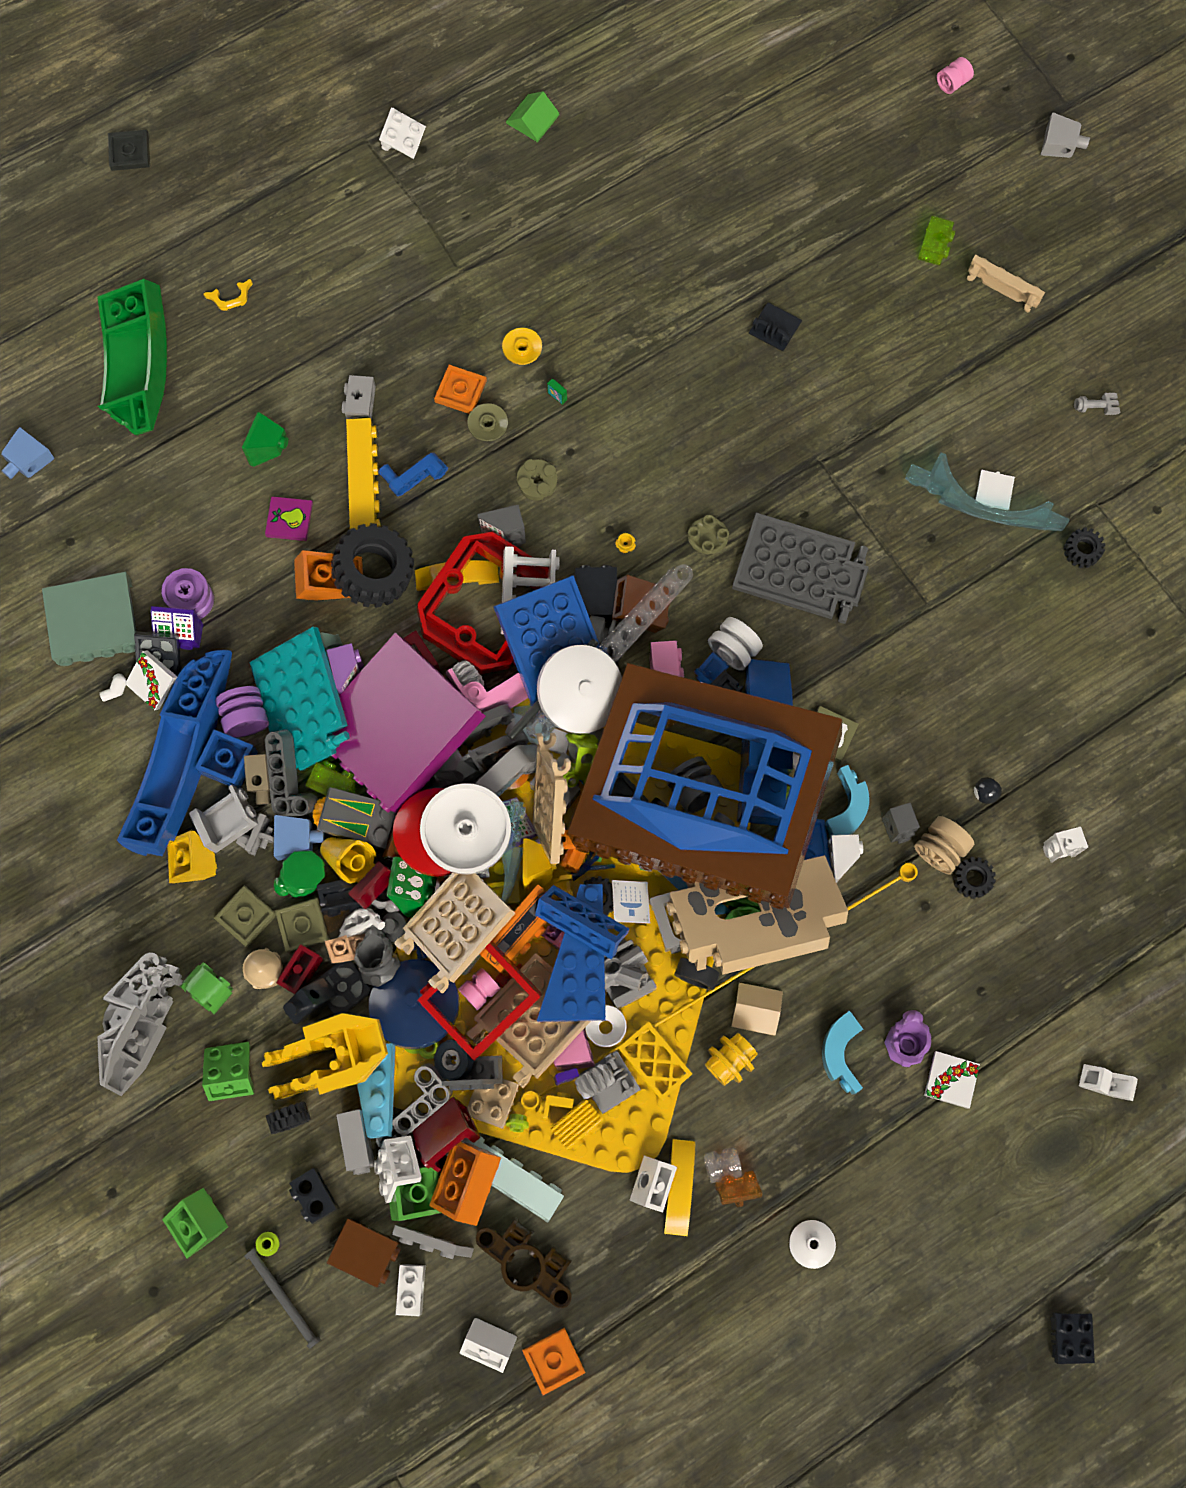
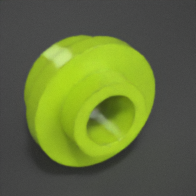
M511 1114L509 1119L506 1120V1126L510 1127V1131L523 1132L524 1129L529 1127L525 1115Z
M272 1232L262 1233L256 1240V1249L263 1256H271L279 1249V1238ZM267 1239L271 1242L269 1249H266L263 1245Z

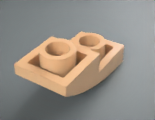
M365 933L349 938L345 935L325 941L331 962L339 963L354 960L357 945L365 938Z

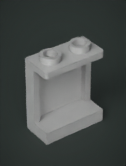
M233 784L229 786L231 793L206 811L202 812L195 808L189 813L204 847L214 853L219 852L258 825L255 818L256 812L247 802L249 798L244 789H239Z
M623 939L619 943L614 957L617 958L633 948L634 943L632 939L629 941ZM644 965L638 968L639 970L647 972ZM649 976L645 989L640 992L622 985L610 986L606 991L614 1007L620 1009L655 991L657 986Z

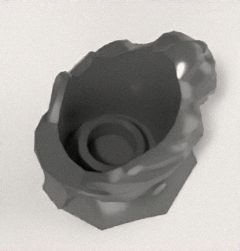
M375 926L367 930L365 938L357 945L354 960L359 966L363 982L379 987L393 979L401 964L397 953L393 952L391 941L385 937V932Z

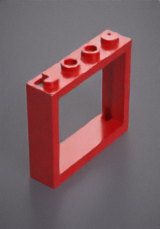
M492 940L485 949L529 995L475 1047L430 1001L429 998L438 990L437 988H433L428 983L420 991L422 996L418 999L420 1004L473 1060H476L542 996L538 988Z

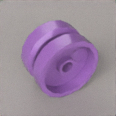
M187 568L176 570L166 577L162 585V597L169 608L194 610L199 619H202L211 611L214 605V594L204 576L196 570Z

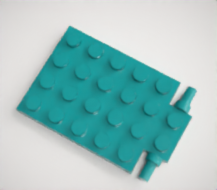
M311 627L250 662L256 686L259 688L261 699L263 700L262 707L265 709L269 721L268 728L270 733L285 729L293 736L296 769L304 770L337 752L336 748L339 747L340 743L350 738L347 731L337 736L331 735L348 726L319 628Z

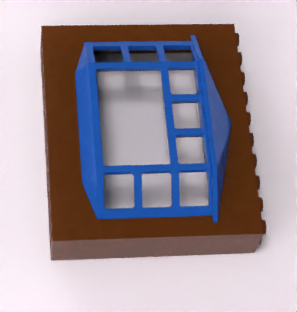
M627 663L568 830V835L574 847H576L575 849L580 852L588 853V851H592L604 859L616 858L618 862L625 865L637 864L639 868L645 871H652L654 869L661 871L660 874L666 877L673 878L675 875L690 884L699 882L711 890L719 888L726 890V893L738 897L740 894L747 896L748 900L761 903V901L770 903V906L776 909H783L784 907L789 909L842 737V718ZM640 712L660 716L654 735L632 734ZM672 719L766 744L750 794L738 793L651 769L667 720ZM629 742L651 743L644 766L621 765ZM773 747L800 754L793 778L767 766ZM618 773L641 774L632 798L611 796ZM764 774L790 785L784 809L757 798ZM648 777L676 784L668 807L640 800ZM684 786L711 793L703 817L676 810ZM718 796L746 803L739 827L711 820ZM754 806L780 817L774 841L747 830Z

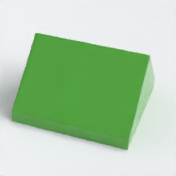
M543 91L528 94L508 118L506 124L538 142L558 118L559 112Z

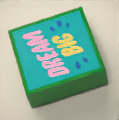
M551 379L547 383L548 394L563 405L567 401V390L557 381Z

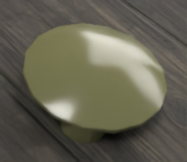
M706 515L704 518L695 521L688 530L689 543L699 553L715 554L723 550L727 545L729 531L724 523L715 519L712 515Z

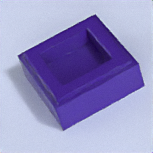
M577 1068L555 1074V1084L560 1085L575 1080L579 1077Z

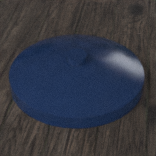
M405 960L400 962L401 965L392 980L379 987L373 986L369 999V1013L371 1018L379 1019L386 1041L404 1049H421L437 1043L448 1034L418 1001L422 996L420 991L440 970L433 962L428 960ZM449 980L448 988L444 993L437 990L429 999L454 1025L459 1013L460 999L455 982L453 983Z

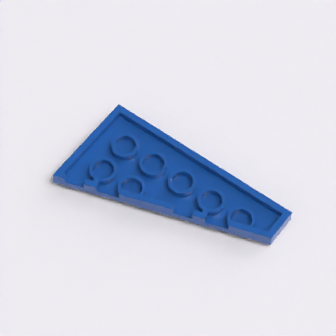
M580 884L576 898L603 913V884ZM577 907L572 908L574 912H581ZM589 918L593 923H600L596 918ZM564 933L537 1022L606 1021L604 955Z

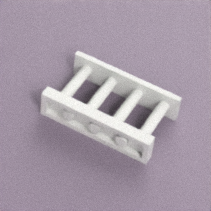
M505 547L503 553L502 603L517 598L516 595H512V587H516V585L545 587L555 583V569H559V557H556V550H551L549 558L518 557L517 554H514V547ZM517 565L549 567V579L517 577V575L513 574V567H517Z

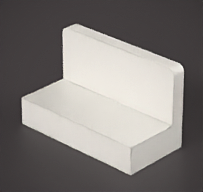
M475 1318L465 1338L460 1354L503 1373L517 1336Z

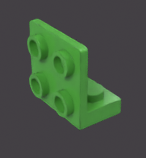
M249 1042L210 1047L204 1050L202 1086L208 1101L254 1094V1085L249 1074Z

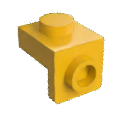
M557 1092L556 1096L547 1095L546 1100H541L539 1113L543 1114V1119L548 1120L550 1106L573 1109L574 1099H570V1094Z

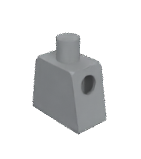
M1052 113L1047 124L1040 155L1070 158L1076 147L1087 149L1090 137L1079 135L1081 129L1079 122Z

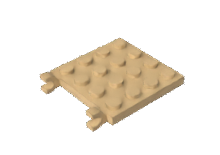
M537 733L539 745H537L533 827L550 864H559L560 855H563L564 852L561 834L565 833L562 814L566 813V802L563 798L568 788L567 780L563 778V775L570 770L571 761L569 758L564 759V765L558 767L556 759H553V754L549 752V748L553 747L556 742L555 733H550L548 741H543L542 733Z
M452 873L403 927L405 934L398 938L394 944L409 955L414 949L415 942L440 970L428 982L433 988H437L441 993H444L448 988V981L450 980L454 983L515 915V912L476 873Z
M536 953L520 971L538 988L542 996L496 1039L500 1045L524 1066L513 1076V1079L522 1088L528 1084L532 1075L538 1079L591 1022H537L553 968ZM512 978L474 1017L477 1024L466 1034L474 1043L478 1044L483 1039L486 1031L489 1033L529 994Z

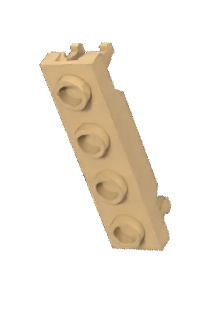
M975 255L968 269L970 276L968 275L967 277L968 281H973L976 277L981 278L982 283L1016 302H1025L1024 310L1027 313L1030 312L1032 306L1038 307L1045 294L1039 287L1023 281L1022 278L1010 274L1001 267H997L985 258Z

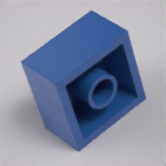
M213 730L195 769L203 776L228 786L233 784L240 789L246 778L244 756L257 755L258 751L249 743Z

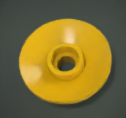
M516 328L504 337L502 350L505 357L512 363L525 365L532 363L540 356L542 341L535 331L528 328Z

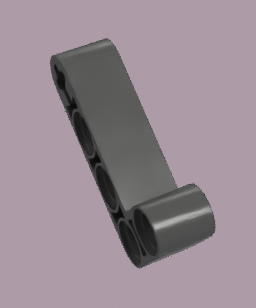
M285 729L269 733L265 738L273 812L279 816H302L313 812L315 803L318 801L316 795L313 793H299L292 734Z

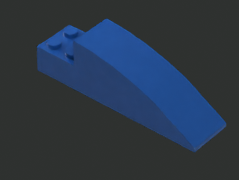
M751 659L746 669L745 694L793 706L789 664ZM742 738L739 793L750 794L766 744ZM773 747L767 766L789 776L793 770V752ZM764 774L757 798L784 809L787 783ZM738 801V822H741L746 803ZM754 806L749 823L778 826L780 817Z

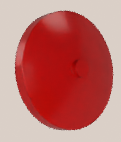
M445 788L427 789L410 797L399 809L393 825V840L399 856L410 868L428 876H446L453 873L443 869L431 859L423 846L420 834L421 819L426 806L436 794Z

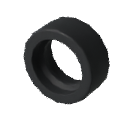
M681 958L674 975L692 985L714 990L720 973L707 965L706 969L697 971L695 963L689 962L687 958Z

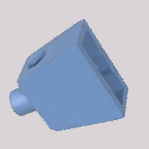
M19 427L2 451L1 455L8 464L1 471L10 479L18 472L29 478L50 463L54 457L45 446Z
M274 815V857L277 860L287 859L294 851H313V843H323L325 840V832L313 830V824L308 819Z

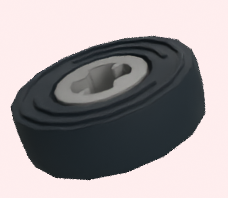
M454 1039L440 1044L434 1057L435 1068L442 1078L449 1081L461 1080L468 1076L474 1060Z

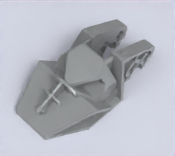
M147 953L142 956L103 998V1000L110 1004L105 1011L103 1019L105 1032L97 1037L100 1085L120 1096L125 1093L146 1069L167 1028L162 1023L173 1003V998L168 996L166 988L174 985L180 986L183 982L181 979L182 975L178 972L179 968L166 964L167 959L155 953ZM150 963H151V964L155 963V965H156L157 967H154V966H153V967H148V966H149ZM165 974H166V975H169V974H170V976H171L172 978H165V979H164V976H165ZM156 995H160V997H162V999H160V998H158V999H157V998L153 999V997L156 996Z

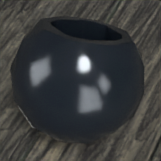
M985 777L976 782L974 794L981 803L990 804L1000 798L1002 788L994 779Z

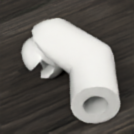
M122 674L113 676L110 689L99 692L103 702L123 694L126 679Z

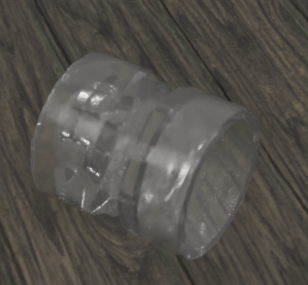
M736 1147L723 1149L721 1154L717 1151L704 1153V1161L710 1183L723 1181L724 1177L728 1179L742 1177L741 1164Z

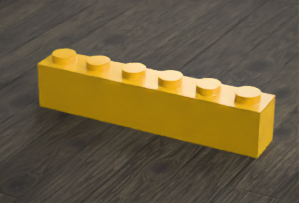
M371 418L346 419L350 529L355 528L357 530L358 525L362 524L369 527L370 523H375L377 527H381L380 519H377L376 514L380 513L379 500H376V494H379V482L375 481V475H379L378 463H375L374 456H378L377 444H374V438H377L376 425L373 426Z

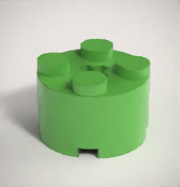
M203 962L201 965H197L180 987L185 992L188 991L191 997L206 1010L215 1014L233 994L231 992L233 988L223 977L219 976L217 979V975Z

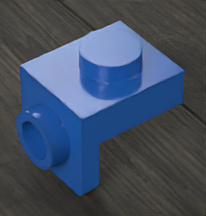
M712 652L700 668H696L694 672L698 675L696 677L698 681L711 684L730 665L717 653Z

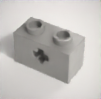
M349 375V381L345 383L344 393L347 395L346 401L342 402V413H345L346 419L371 418L372 420L376 389L373 377Z

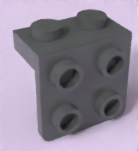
M502 1056L478 1057L474 1060L472 1070L468 1076L457 1081H442V1086H449V1090L494 1089V1084H503Z

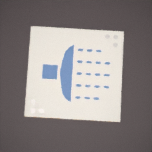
M612 880L614 920L617 922L650 924L648 882Z

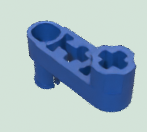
M430 453L401 476H397L388 464L382 466L378 473L387 481L389 488L395 495L401 496L428 475H431L434 480L442 478L447 472L448 467L435 453Z

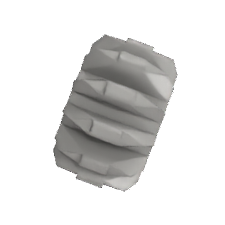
M601 1064L577 1077L575 1084L579 1094L584 1099H588L612 1086L615 1079L607 1064Z

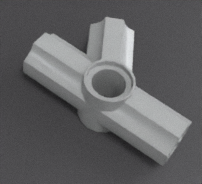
M634 946L617 958H608L604 961L605 990L610 986L619 985L638 992L645 989L649 976L647 972L638 968L647 963L648 960L639 946Z

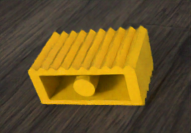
M584 1099L550 1129L567 1150L572 1148L575 1151L584 1143L582 1138L590 1133L592 1136L602 1128L600 1123L603 1119L588 1100Z

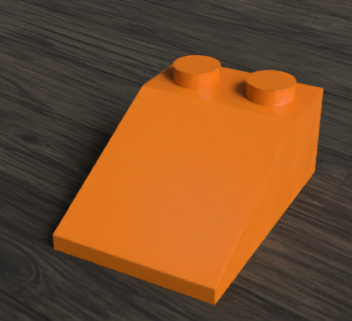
M302 550L294 559L296 599L328 600L345 598L341 594L342 588L337 589L334 584L336 579L332 578L331 563L334 554ZM356 556L353 559L354 565L363 575L362 557Z

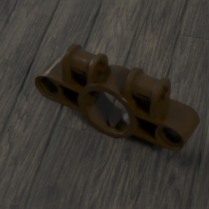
M515 1218L503 1236L492 1228H483L478 1231L476 1235L477 1245L501 1264L502 1277L509 1287L517 1291L533 1289L557 1308H565L570 1304L572 1298L571 1291L559 1279L571 1263V1259H565L556 1252L554 1246L544 1258L538 1248L526 1244L534 1234V1231H529L521 1225L518 1218ZM515 1230L520 1232L524 1237L515 1232ZM483 1232H490L492 1234L493 1241L490 1245L482 1244L480 1236ZM520 1249L530 1250L529 1254L534 1258L538 1257L541 1263V1273H537L532 1279L534 1283L529 1285H519V1282L513 1276L510 1278L507 1272V1261L510 1263L515 1256L514 1252ZM552 1258H553L554 1260H556L559 1264H561V1266H559L557 1263H555V1262L552 1260ZM558 1290L566 1291L568 1294L566 1302L558 1303L555 1300L554 1295Z

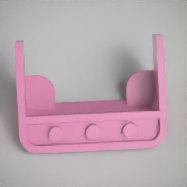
M452 668L446 672L451 683L482 713L503 704L508 705L511 709L528 698L519 673L486 692L482 684L478 682H470L462 686Z

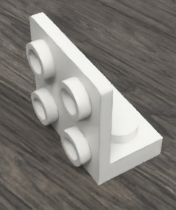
M411 1136L385 1139L381 1149L378 1150L377 1160L374 1161V1170L376 1175L379 1174V1191L381 1196L384 1195L386 1203L391 1202L397 1186L421 1181L422 1177Z

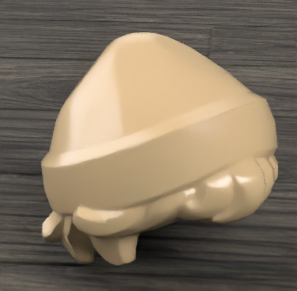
M268 948L250 953L243 964L244 978L255 989H266L278 985L276 982L283 973V965L278 953L271 952Z

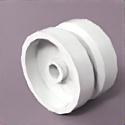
M728 617L720 625L721 631H715L708 639V643L713 652L717 653L731 667L737 670H744L751 661L750 656H756L762 649L763 644L750 627L736 618Z

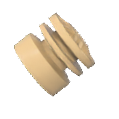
M938 816L928 828L930 834L924 833L921 840L914 847L917 853L932 867L945 874H951L955 870V866H958L961 862L959 857H965L975 844L972 837L961 826L948 818Z

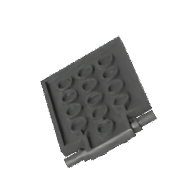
M756 513L732 589L832 619L837 601H840L841 612L838 622L845 624L849 611H852L853 606L857 607L869 570V567L865 566L868 548L860 546L858 556L852 562L850 558L855 542Z

